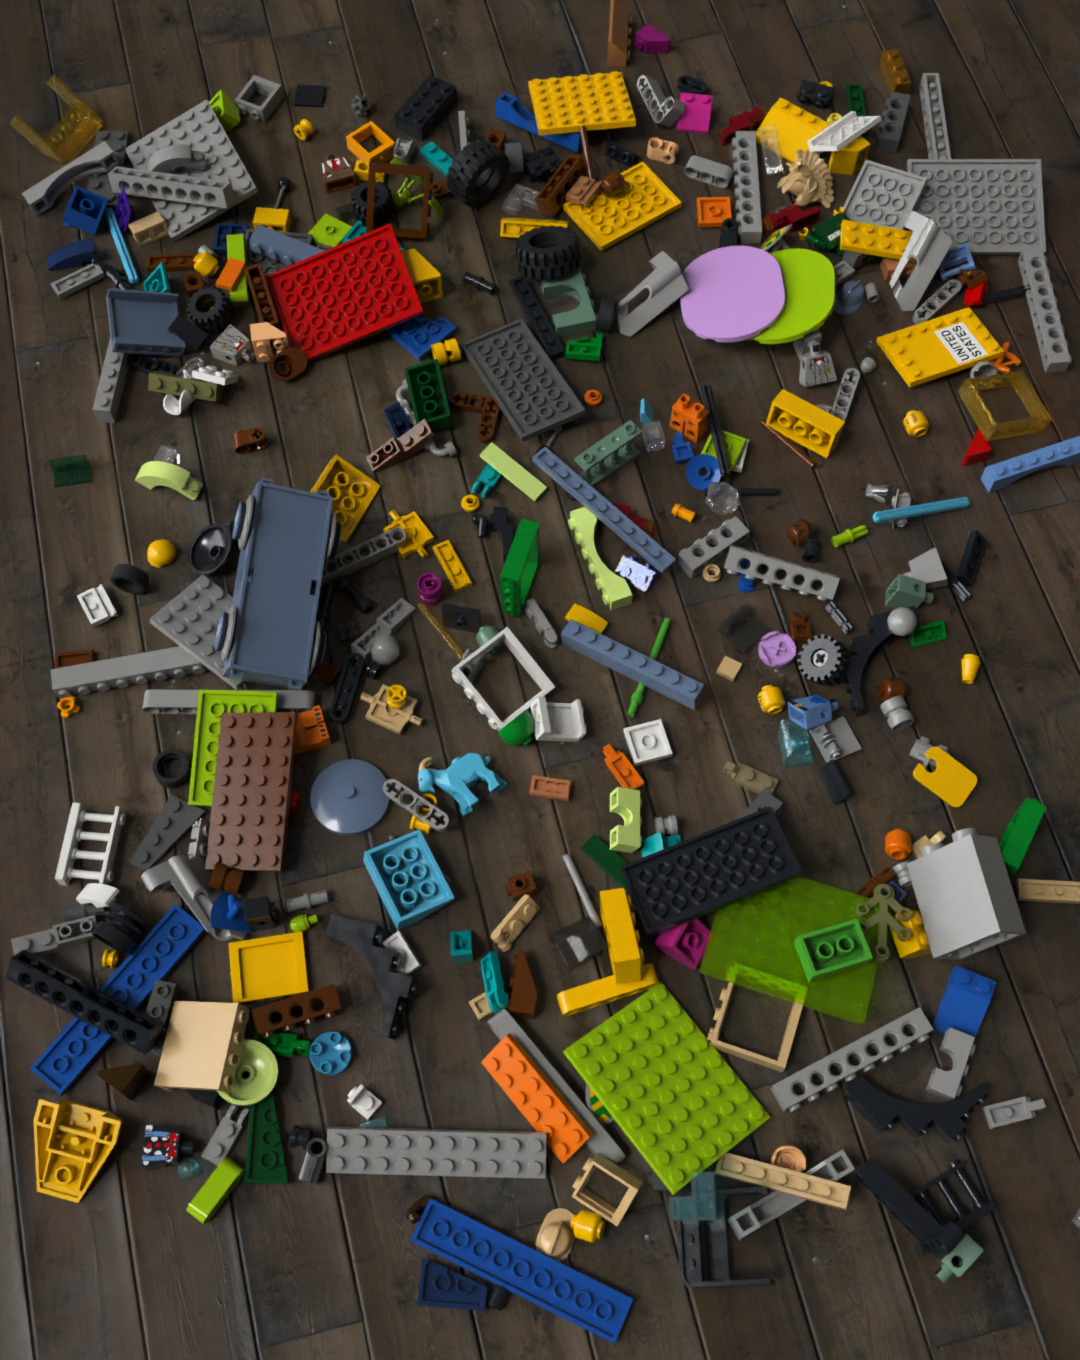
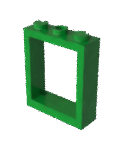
M1026 798L1011 818L999 844L1009 879L1019 869L1046 809V806L1036 799Z

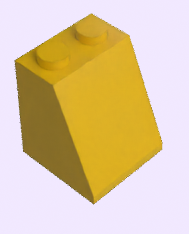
M415 249L402 251L420 302L424 303L443 298L441 274Z

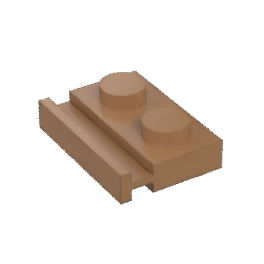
M581 176L566 194V201L577 205L584 204L587 207L601 190V181L598 183L595 179Z

